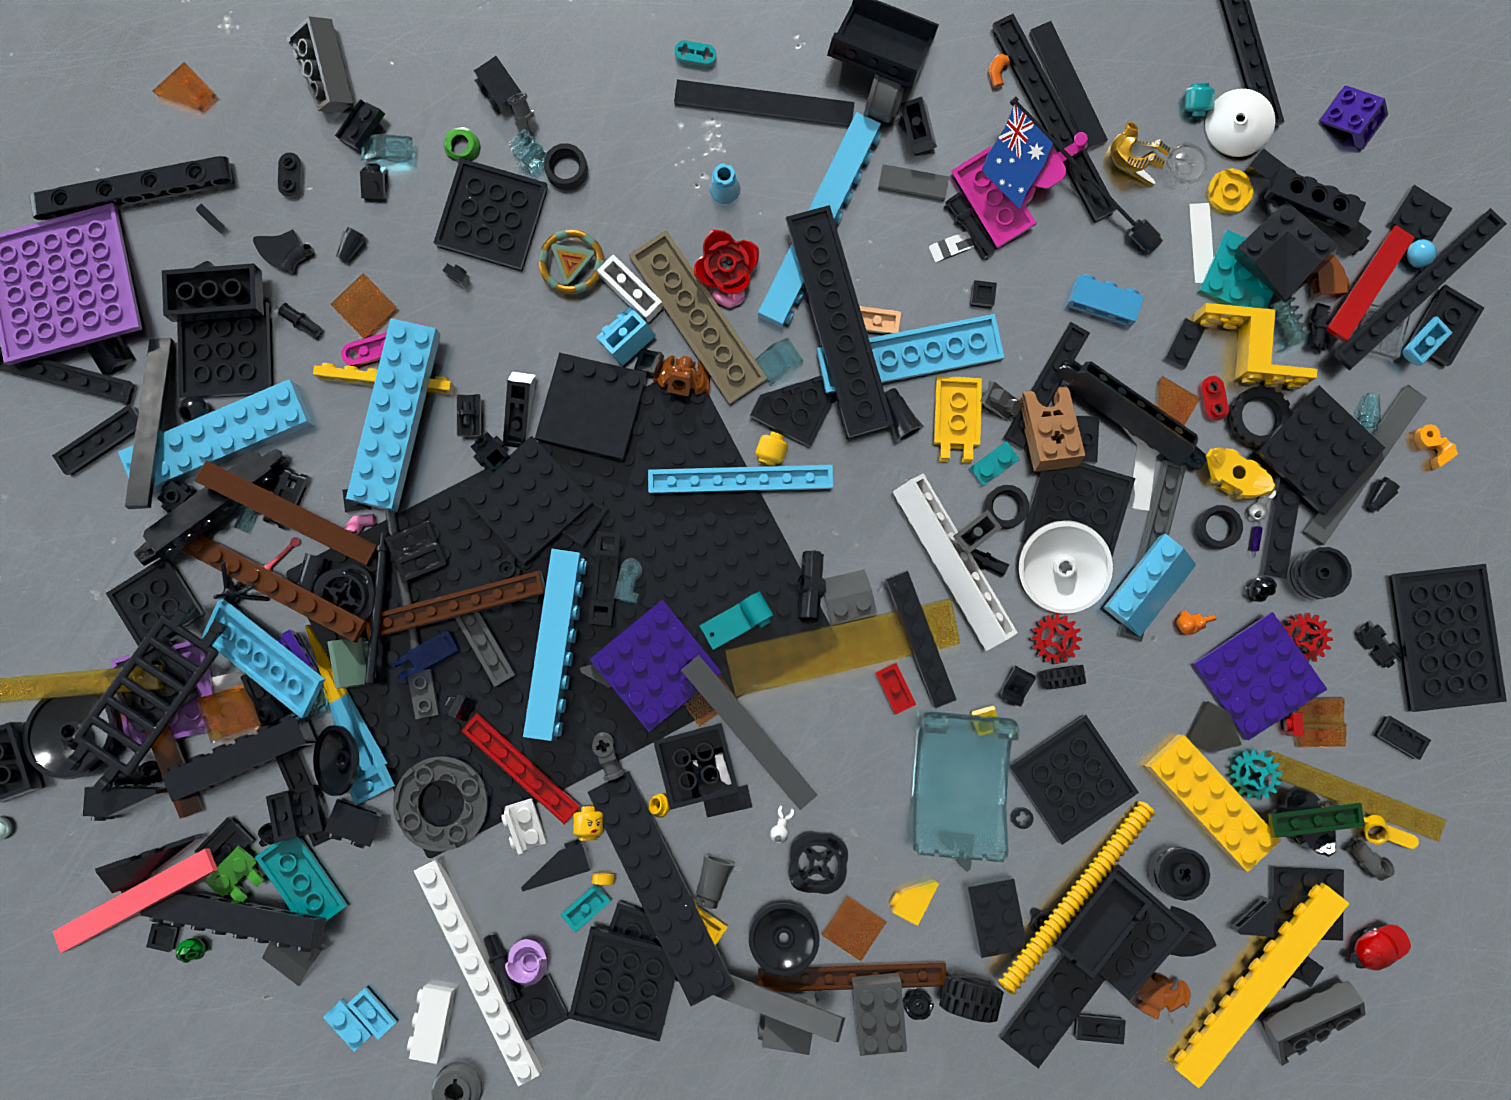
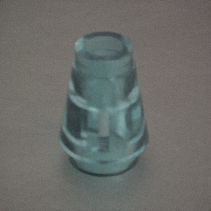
M1377 393L1366 394L1357 417L1359 423L1364 428H1376L1378 423L1381 422L1380 395Z

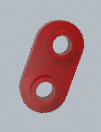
M1209 376L1201 382L1199 387L1203 410L1208 420L1219 422L1229 412L1225 386L1219 377ZM1211 383L1216 385V391L1210 389ZM1215 406H1219L1221 408L1220 413H1217L1214 410Z

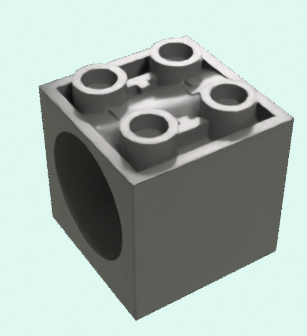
M781 993L817 1007L815 998ZM763 1015L765 1018L764 1021H759L757 1034L763 1048L809 1055L812 1033Z

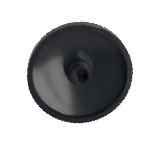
M68 686L49 693L35 705L26 720L23 731L24 751L35 769L47 776L68 780L85 776L104 762L89 752L77 771L73 769L71 771L63 766L66 759L72 755L79 745L73 741L74 733L102 696L101 694L82 686ZM107 705L99 717L117 728V718L114 709ZM92 725L85 735L86 738L108 753L111 752L116 740L95 725Z

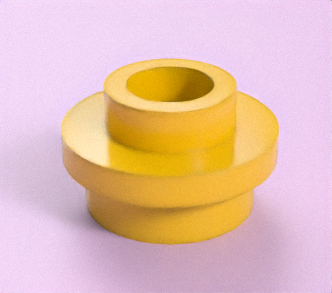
M658 794L650 799L649 811L655 817L663 818L669 812L670 805L666 795Z

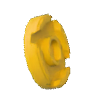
M1233 168L1215 174L1209 182L1207 189L1208 200L1213 208L1225 214H1235L1244 210L1251 202L1254 193L1248 175L1241 170Z

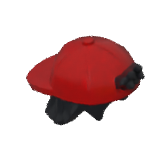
M1373 925L1371 928H1367L1366 931L1364 930L1363 935L1357 940L1354 953H1351L1350 959L1356 964L1357 968L1374 971L1382 970L1409 953L1411 948L1409 937L1398 925Z

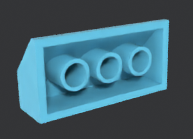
M1163 534L1157 538L1103 608L1140 637L1194 569L1196 563L1181 545L1167 534Z

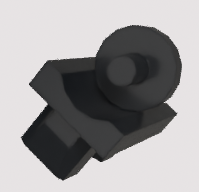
M480 394L457 395L458 437L481 436Z

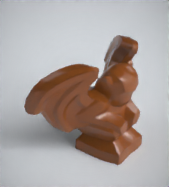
M669 356L661 364L657 377L654 376L653 384L658 382L662 388L668 384L667 392L689 396L691 388L694 389L696 395L705 391L709 395L710 392L709 373L701 361H698V371H695L696 362H693L692 358L688 356H681L680 359L677 358L676 365H673L675 356Z
M1155 973L1154 980L1150 976L1137 991V994H1143L1142 1002L1138 1004L1137 1009L1158 1020L1160 1011L1164 1008H1167L1169 1012H1173L1183 1005L1187 1008L1191 998L1189 986L1184 981L1178 980L1177 988L1170 990L1174 982H1171L1164 975Z

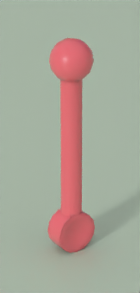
M293 537L290 544L268 565L263 567L271 571V568L294 546L300 545V539Z

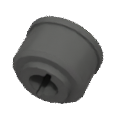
M875 74L863 116L887 123L890 122L891 118L897 115L905 87Z
M466 1061L451 1062L444 1066L437 1074L431 1089L432 1100H480L484 1092V1080L481 1072L473 1064Z

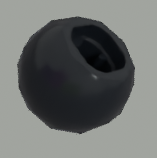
M197 396L184 398L178 407L179 415L186 423L209 413L207 403Z

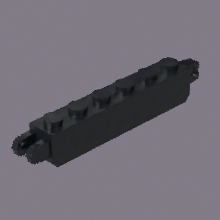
M1071 358L1063 360V364L1059 367L1057 374L1069 383L1067 388L1075 396L1088 402L1094 409L1108 416L1114 423L1121 425L1131 435L1144 441L1150 448L1157 450L1170 462H1174L1178 466L1186 463L1197 470L1206 463V454L1196 446L1198 443V435L1092 361H1087L1081 365Z
M276 448L264 456L253 452L228 471L265 489L272 486L279 479L276 474L283 470L288 462L287 458L283 456V452ZM204 487L144 530L143 537L146 542L134 552V555L143 566L158 558L166 561L168 558L174 557L183 547L193 543L201 534L214 528L223 518L232 515L242 504Z

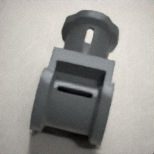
M600 732L593 739L592 749L603 767L605 773L604 781H610L624 775V771L620 770L616 758L613 737L609 733ZM600 740H603L604 743L608 742L606 749L598 746Z

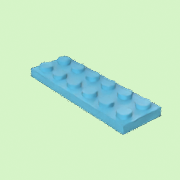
M225 599L217 601L201 638L203 639L215 619L227 626L226 630L212 646L300 718L307 717L325 678Z

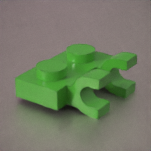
M238 845L217 867L218 870L205 879V883L222 897L230 893L234 900L243 902L247 898V891L239 886L237 882L245 875L254 886L258 887L264 881L262 878L264 874L253 867L256 864V859Z

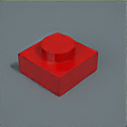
M1290 713L1284 718L1283 727L1285 732H1287V736H1304L1303 713Z

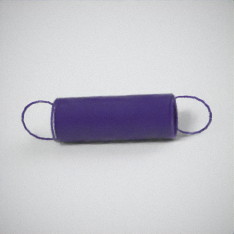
M1258 523L1253 528L1250 546L1252 556L1253 551H1259L1263 528L1258 526Z

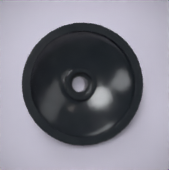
M341 725L326 727L318 736L313 753V767L316 780L320 788L330 796H341L347 793L354 784L359 771L357 743L352 734Z
M779 903L765 908L756 916L750 928L749 947L752 956L763 969L772 974L786 976L801 972L812 963L819 949L820 937L814 919L806 910L794 904ZM786 933L788 939L781 941L779 938L780 934Z

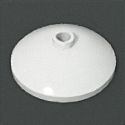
M1249 89L1232 90L1217 98L1214 109L1208 111L1205 121L1206 134L1213 147L1225 155L1232 157L1252 155L1261 150L1272 137L1275 128V113L1270 102L1262 94ZM1241 115L1245 117V120L1238 122L1236 118Z

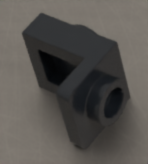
M370 163L360 171L361 198L385 199V174L387 173V167H380V164Z
M1015 665L1002 687L1001 697L1008 704H1016L1021 707L1036 676Z
M274 696L265 699L255 707L257 716L263 726L271 725L275 721L294 714L292 710Z

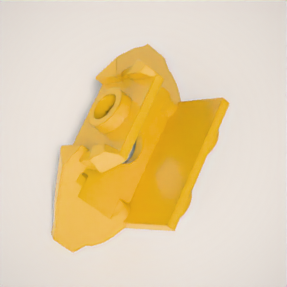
M1214 448L1208 451L1206 458L1211 476L1210 483L1220 485V489L1223 492L1231 495L1234 493L1238 499L1243 497L1246 499L1273 493L1276 485L1271 475L1266 472L1267 470L1261 468L1259 463L1243 458L1239 452L1230 448ZM1235 466L1245 470L1244 478L1237 479L1234 477L1233 469Z

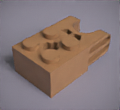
M1067 387L1058 388L1054 395V407L1041 405L1032 391L1023 392L1020 398L1022 403L1021 411L1034 472L1079 466L1085 457V452L1069 389Z

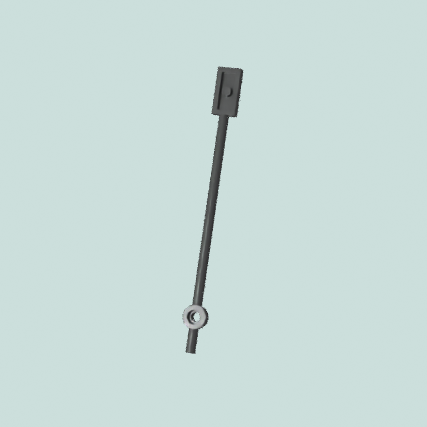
M385 509L390 535L398 531L395 511ZM396 568L402 606L410 605L412 603L408 581H402ZM416 628L407 630L415 671L407 674L415 719L440 715L432 669L424 670L417 630Z

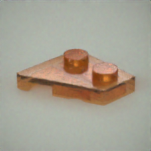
M185 62L152 90L158 97L171 99L175 103L185 104L199 111L203 110L217 97Z
M1162 376L1158 383L1160 387L1157 407L1185 425L1200 398Z

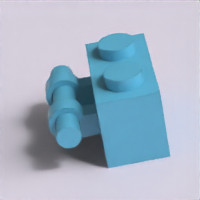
M631 307L624 312L621 311L617 315L618 318L609 326L603 327L601 329L602 332L596 337L622 366L656 336L648 324Z

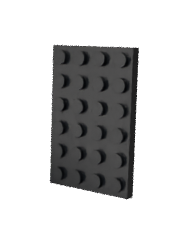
M1486 564L1392 574L1411 712L1507 702Z

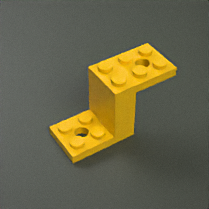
M1205 303L1194 313V322L1200 323L1203 327H1213L1214 324L1223 325L1225 329H1237L1238 327L1234 380L1242 381V384L1254 385L1256 382L1264 383L1266 387H1278L1280 384L1287 385L1288 389H1301V387L1308 385L1309 382L1317 378L1318 369L1271 364L1275 310Z

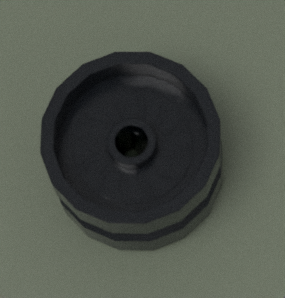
M1319 547L1300 554L1294 561L1291 569V579L1296 590L1304 597L1313 600L1331 598L1343 593L1349 586L1352 577L1351 564L1347 557L1339 550L1331 547Z
M1181 846L1166 847L1156 855L1152 862L1151 875L1154 884L1158 890L1174 899L1182 901L1196 899L1204 893L1209 885V865L1204 857L1195 850Z

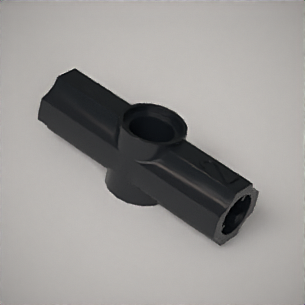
M816 550L803 552L801 575L796 584L797 594L800 595L798 619L803 622L819 621L821 598L826 589V581L822 578L824 554Z

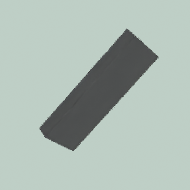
M883 164L878 188L945 200L949 176Z

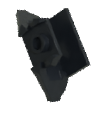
M1295 785L1288 790L1285 805L1280 804L1278 807L1281 812L1323 806L1320 803L1318 804L1320 799L1315 793ZM1336 830L1292 836L1297 845L1312 849L1318 854L1329 857L1336 853Z

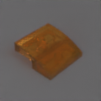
M364 273L331 303V306L363 338L396 308Z
M1315 697L1295 710V713H1303L1304 736H1297L1298 747L1346 746L1347 724L1344 722L1345 699L1343 697Z

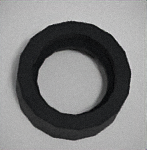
M560 143L553 146L547 152L544 158V170L548 180L555 187L573 189L585 180L587 161L583 152L577 146L569 143ZM563 154L573 155L579 163L577 174L568 179L557 177L553 171L554 160Z
M1002 485L996 487L988 494L984 502V512L989 510L1002 527L1001 529H1011L1025 520L1029 512V501L1027 495L1020 488L1014 485ZM1011 494L1018 500L1020 511L1014 519L1002 520L995 515L993 503L999 495Z
M1216 505L1204 510L1196 522V534L1199 540L1206 547L1212 549H1224L1234 545L1240 539L1243 532V521L1239 513L1226 505ZM1223 514L1230 519L1233 530L1227 539L1217 541L1208 535L1206 523L1212 515Z

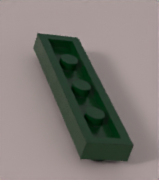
M1361 803L1268 814L1271 838L1365 827Z

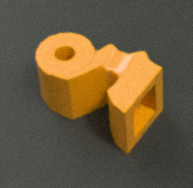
M1425 425L1415 432L1414 442L1420 450L1436 449L1438 452L1437 456L1431 459L1430 465L1432 470L1440 468L1458 455L1456 445L1450 443L1447 437L1440 438V431L1435 425Z

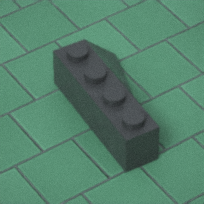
M308 16L286 38L288 43H293L295 48L293 54L295 59L300 60L303 66L301 73L310 82L308 89L318 111L342 113L353 104L336 37V30L334 29L332 19Z
M1348 980L1343 983L1334 984L1324 992L1315 993L1302 1002H1295L1280 1012L1269 1014L1267 1018L1263 1019L1265 1032L1282 1066L1289 1062L1287 1058L1296 1052L1300 1056L1308 1051L1306 1046L1315 1040L1320 1043L1326 1040L1333 1029L1340 1031L1365 1016V1004Z

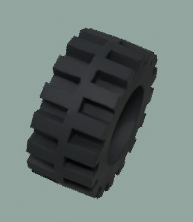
M1083 665L1042 671L1045 690L1086 684Z

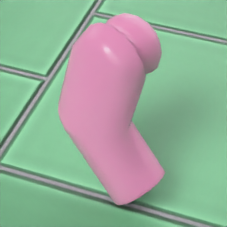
M715 290L712 298L717 304L726 308H732L744 301L745 292L725 295Z
M374 514L353 516L344 529L358 535L364 526L375 525L376 517Z

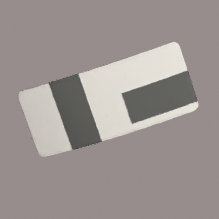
M967 231L929 246L935 262L974 248L972 239Z

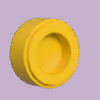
M593 873L591 883L614 885L615 876L608 873Z

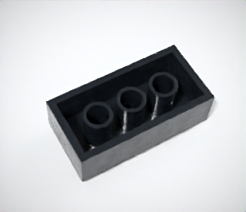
M254 263L162 270L163 316L172 322L264 315L262 271Z

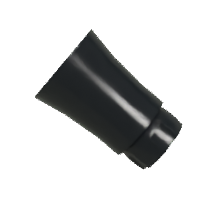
M896 388L885 392L894 423L890 428L896 443L915 435L924 426L911 411Z

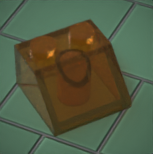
M243 685L196 699L211 743L255 730L260 726L254 704Z

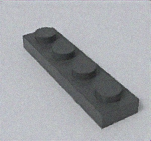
M479 611L455 617L494 687L516 675Z

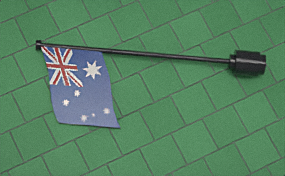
M1015 96L1009 102L1013 108L1007 123L989 151L983 164L982 172L1021 210L1027 191L1044 167L1051 147L1054 145L1131 224L1129 236L1144 251L1153 252L1163 241L1160 237L1161 234L1146 219L1134 221L1018 102L1019 99Z

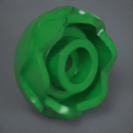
M189 938L182 941L176 949L177 960L188 963L192 959H200L206 951L205 944L197 938Z

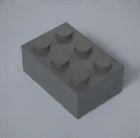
M899 973L852 977L860 1056L907 1052L902 986Z

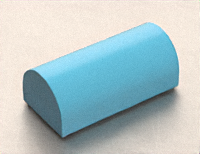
M1438 316L1433 317L1402 350V354L1410 363L1422 366L1452 332Z

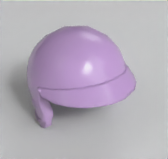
M529 939L520 940L510 949L505 969L508 976L517 983L525 986L534 985L545 975L547 957L543 948L537 942Z

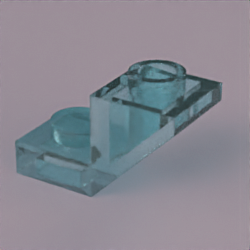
M372 135L361 148V160L372 162L385 159L394 163L411 160L412 137Z

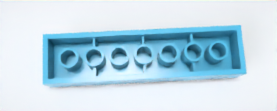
M390 318L346 499L351 502L395 512L398 511L441 336L436 328Z
M288 379L161 433L153 493L160 491L171 480L179 483L198 475L206 460L219 466L313 426L297 384ZM134 445L118 451L128 478Z
M551 549L523 737L554 741L557 740L558 736L562 735L563 722H560V715L565 713L567 699H563L564 689L568 690L570 676H567L568 666L571 667L573 663V653L570 652L571 643L575 644L577 630L573 628L575 620H579L580 607H578L577 602L578 597L582 598L584 584L581 583V575H585L587 569V561L579 552Z

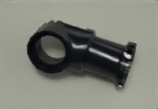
M1316 303L1312 310L1310 321L1312 322L1311 328L1313 333L1311 341L1307 343V347L1314 350L1316 348V351L1318 349L1319 351L1328 350L1327 340L1329 332L1325 331L1328 327L1326 324L1329 317L1328 314H1330L1328 310H1331V307L1328 305Z
M147 761L138 765L131 776H125L120 773L114 780V785H151V783L155 784V782L158 783V780H161L162 773L156 761ZM148 770H156L152 775H144Z

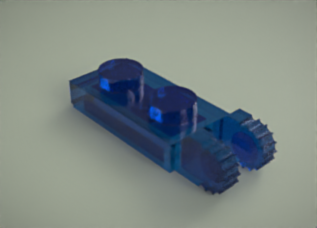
M448 630L406 652V655L393 661L390 665L392 668H396L409 659L413 668L405 670L397 676L398 680L401 681L413 673H419L457 652L458 648Z

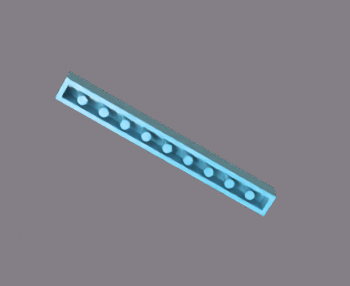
M856 112L808 211L830 205L835 224L840 222L843 212L840 210L844 203L848 205L853 195V192L850 190L853 184L857 185L863 174L860 169L863 164H868L873 153L870 152L873 144L877 145L881 138L882 132L879 131L881 123ZM791 244L758 311V318L783 329L785 323L789 324L794 315V312L791 310L795 303H800L804 292L801 291L804 282L793 244Z

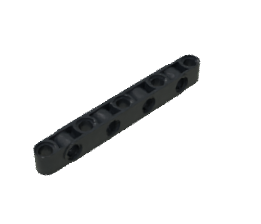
M216 156L34 192L29 197L33 218L36 220H49L110 203L122 206L231 183L233 179L229 158ZM202 171L201 176L197 179H194L195 174L197 172ZM157 180V184L150 188L151 183ZM112 189V193L106 196L107 191ZM67 198V202L61 205L62 201Z

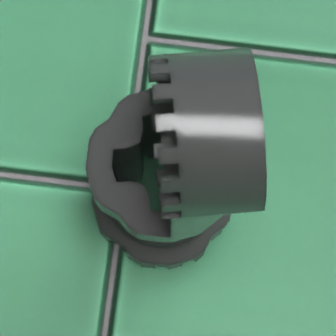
M526 93L516 94V97L512 95L507 100L508 104L512 105L516 115L514 118L522 142L534 138L527 121L534 116V112L529 108Z
M1359 837L1355 839L1356 842L1353 841L1346 848L1348 852L1353 853L1360 861L1359 865L1362 868L1367 867L1377 880L1383 881L1394 875L1395 869L1392 862L1388 858L1380 857L1376 852H1373L1365 843V838Z

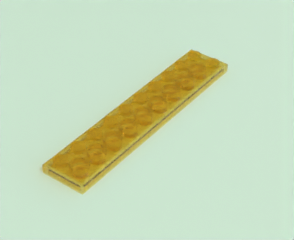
M948 598L922 604L921 606L937 649L961 644L952 600ZM897 610L725 650L735 696L914 655Z

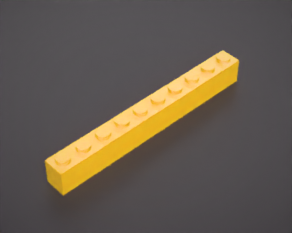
M1323 883L1320 885L1316 884L1309 891L1308 896L1310 897L1305 904L1300 903L1293 912L1295 916L1292 920L1282 924L1278 930L1279 936L1275 940L1271 939L1263 949L1265 953L1261 958H1255L1248 967L1250 971L1245 977L1241 976L1233 986L1235 990L1231 995L1227 994L1221 999L1218 1011L1215 1014L1211 1013L1205 1019V1027L1200 1033L1196 1031L1189 1040L1191 1044L1185 1051L1183 1049L1180 1050L1175 1056V1069L1196 1087L1200 1088L1350 904Z

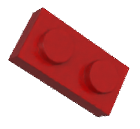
M897 663L875 672L895 715L916 705Z

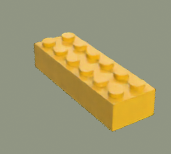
M1176 735L1144 765L1240 870L1249 872L1281 841L1280 838H1271L1270 827L1185 735Z

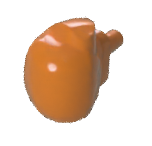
M1185 610L1180 613L1176 624L1183 634L1193 635L1205 629L1206 623L1217 620L1216 615H1211L1203 618L1200 614L1191 615Z

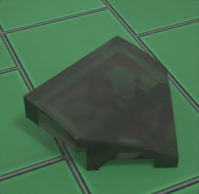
M1207 701L1188 740L1196 748L1209 754H1216L1219 751L1242 745L1230 712Z

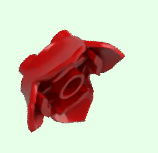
M712 229L704 240L703 256L697 259L694 265V276L703 285L717 288L723 293L740 294L749 286L750 274L757 266L759 260V247L748 240L735 241L729 233ZM724 261H727L728 264H733L730 266V269L721 267Z

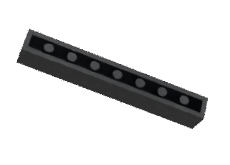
M180 890L141 911L140 915L150 917L149 921L163 923L164 920L170 921V925L176 927H184L185 924L191 925V929L196 931L211 929L212 934L216 935L231 933L233 938L236 939L252 937L255 938L254 942L257 943L276 942L275 946L289 948L290 945L298 946L297 950L303 952H312L313 948L322 947L326 917Z

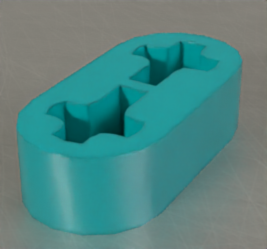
M682 40L675 46L676 60L682 64L709 68L716 63V50L709 44ZM684 48H688L689 53H686V56H682L680 52ZM706 52H710L711 57H708V60H704L702 56Z

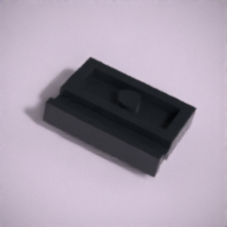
M360 99L335 136L340 141H344L346 144L361 150L385 113L381 109Z
M227 817L194 852L198 853L203 849H210L216 867H218L238 845L245 850L254 840L231 817Z

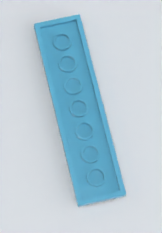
M995 314L869 338L882 383L1003 360L1005 358ZM820 347L817 348V355L823 376L825 393L829 394L835 392L823 348Z

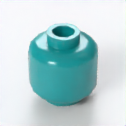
M1209 83L1191 84V88L1185 91V110L1192 112V117L1206 116V112L1214 109L1215 89L1209 87Z

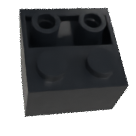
M337 799L324 832L329 833L328 837L341 841L342 838L351 840V845L364 849L365 846L370 847L381 819V813Z

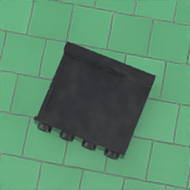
M853 0L838 32H835L831 39L827 56L912 89L934 41L939 24L878 0Z

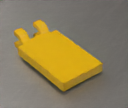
M936 377L933 445H940L939 462H949L950 449H963L962 463L971 464V461H973V447L980 446L982 402L980 400L982 398V378Z

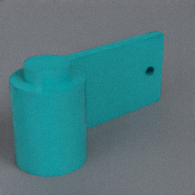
M759 591L736 606L701 624L699 628L713 651L757 625L759 628L772 622L770 618L774 615Z

